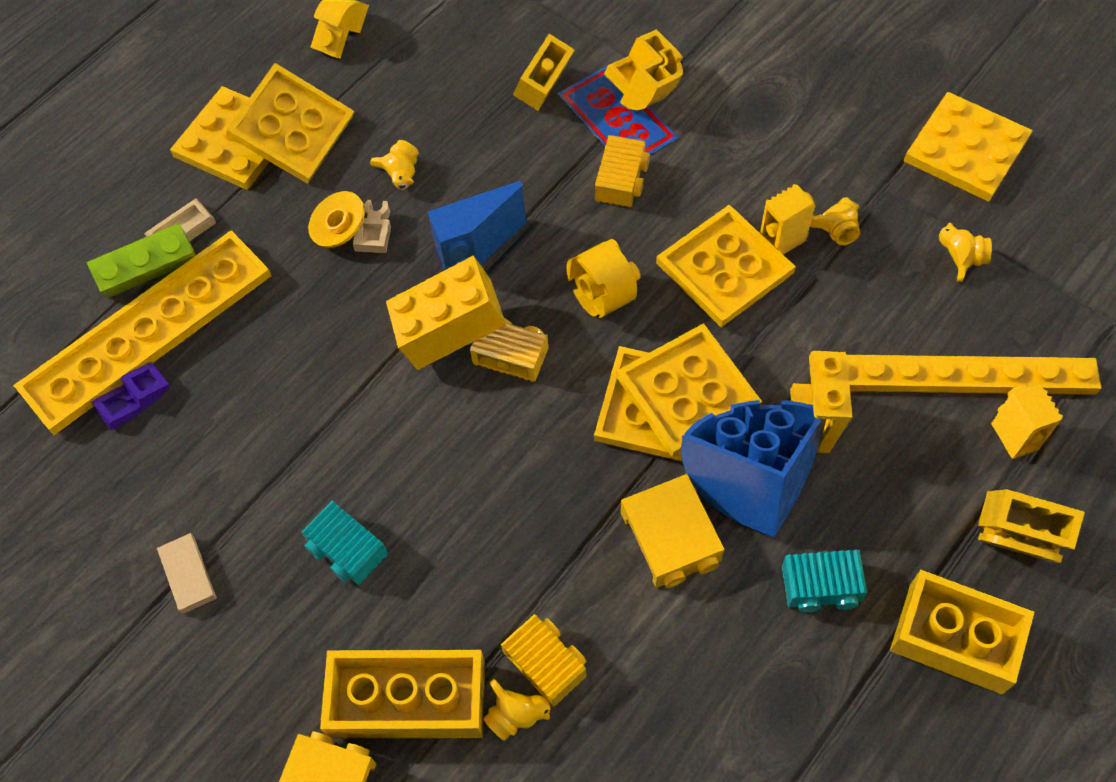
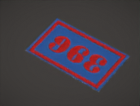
M607 66L558 93L605 146L608 135L645 141V152L652 154L678 139L676 134L649 106L636 111L628 109L620 103L624 94L604 75Z

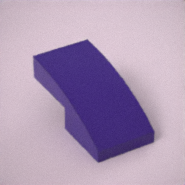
M152 362L122 376L123 385L92 401L94 409L111 431L140 414L170 388L169 383Z

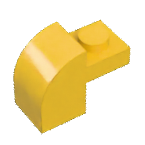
M322 0L314 14V18L319 19L311 48L330 56L341 58L349 30L357 33L361 32L369 5L357 0Z

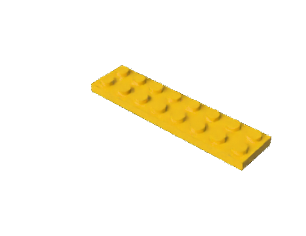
M231 230L13 386L50 432L56 435L94 407L92 402L94 399L123 385L122 376L150 362L154 363L272 276L270 270Z

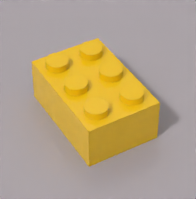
M474 255L386 301L398 348L417 370L506 325L491 279Z
M920 570L910 584L890 651L999 694H1004L1016 684L1034 611Z

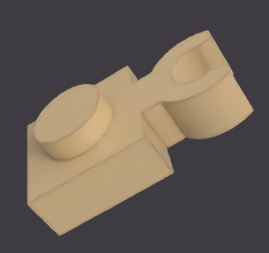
M367 200L364 205L367 218H364L360 229L354 235V250L358 252L386 253L391 230L390 221L387 220L390 215L388 202L383 201L382 208L378 211H373L371 200Z

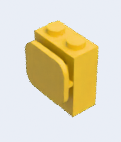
M1008 489L987 491L978 526L983 527L984 531L979 534L978 541L1041 560L1061 563L1063 555L1059 554L1060 548L1075 549L1085 512Z

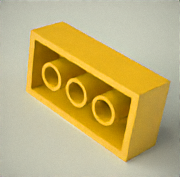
M327 651L320 729L331 738H483L485 660L482 651Z

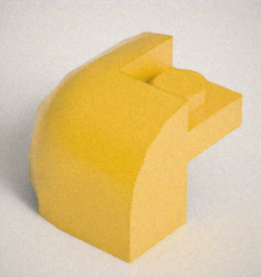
M656 29L636 38L629 55L609 64L604 75L624 94L620 103L628 109L638 111L665 99L677 87L683 75L681 65L683 57Z

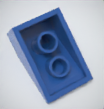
M521 181L428 211L435 248L444 270L473 255L481 265L526 224Z

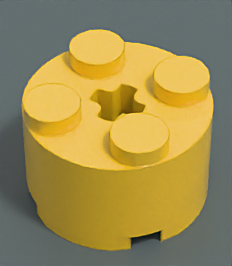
M614 239L602 242L567 262L569 281L575 279L578 287L573 292L581 306L591 316L595 317L600 314L599 318H602L636 299V281L640 279L639 269L635 263L627 261Z

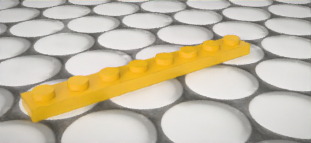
M846 355L850 391L1008 393L1019 385L1027 384L1029 387L1038 383L1044 385L1043 389L1048 391L1047 394L1097 395L1101 390L1096 358Z

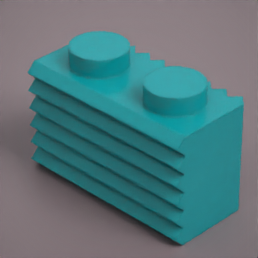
M331 501L301 532L307 540L304 547L319 561L326 557L333 564L330 570L345 583L350 578L357 585H360L388 555L384 544L341 509L334 501Z
M860 550L803 553L801 555L789 554L784 558L782 571L788 608L798 607L800 612H814L820 610L821 605L836 604L837 609L847 610L858 607V602H862L867 595Z

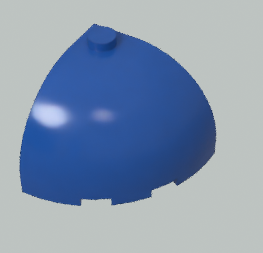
M760 400L733 404L730 411L716 416L710 413L698 420L682 436L681 455L685 471L696 490L715 509L734 521L775 537L792 510L807 480L821 442L826 419H816L814 417L813 405L782 400L781 405H760Z

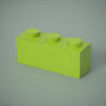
M180 223L86 263L100 292L107 298H110L178 269L196 256L185 231Z

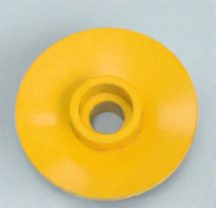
M348 191L337 192L325 198L311 215L308 226L311 239L317 245L324 248H334L349 241L358 232L364 220L365 207L362 200L356 194Z

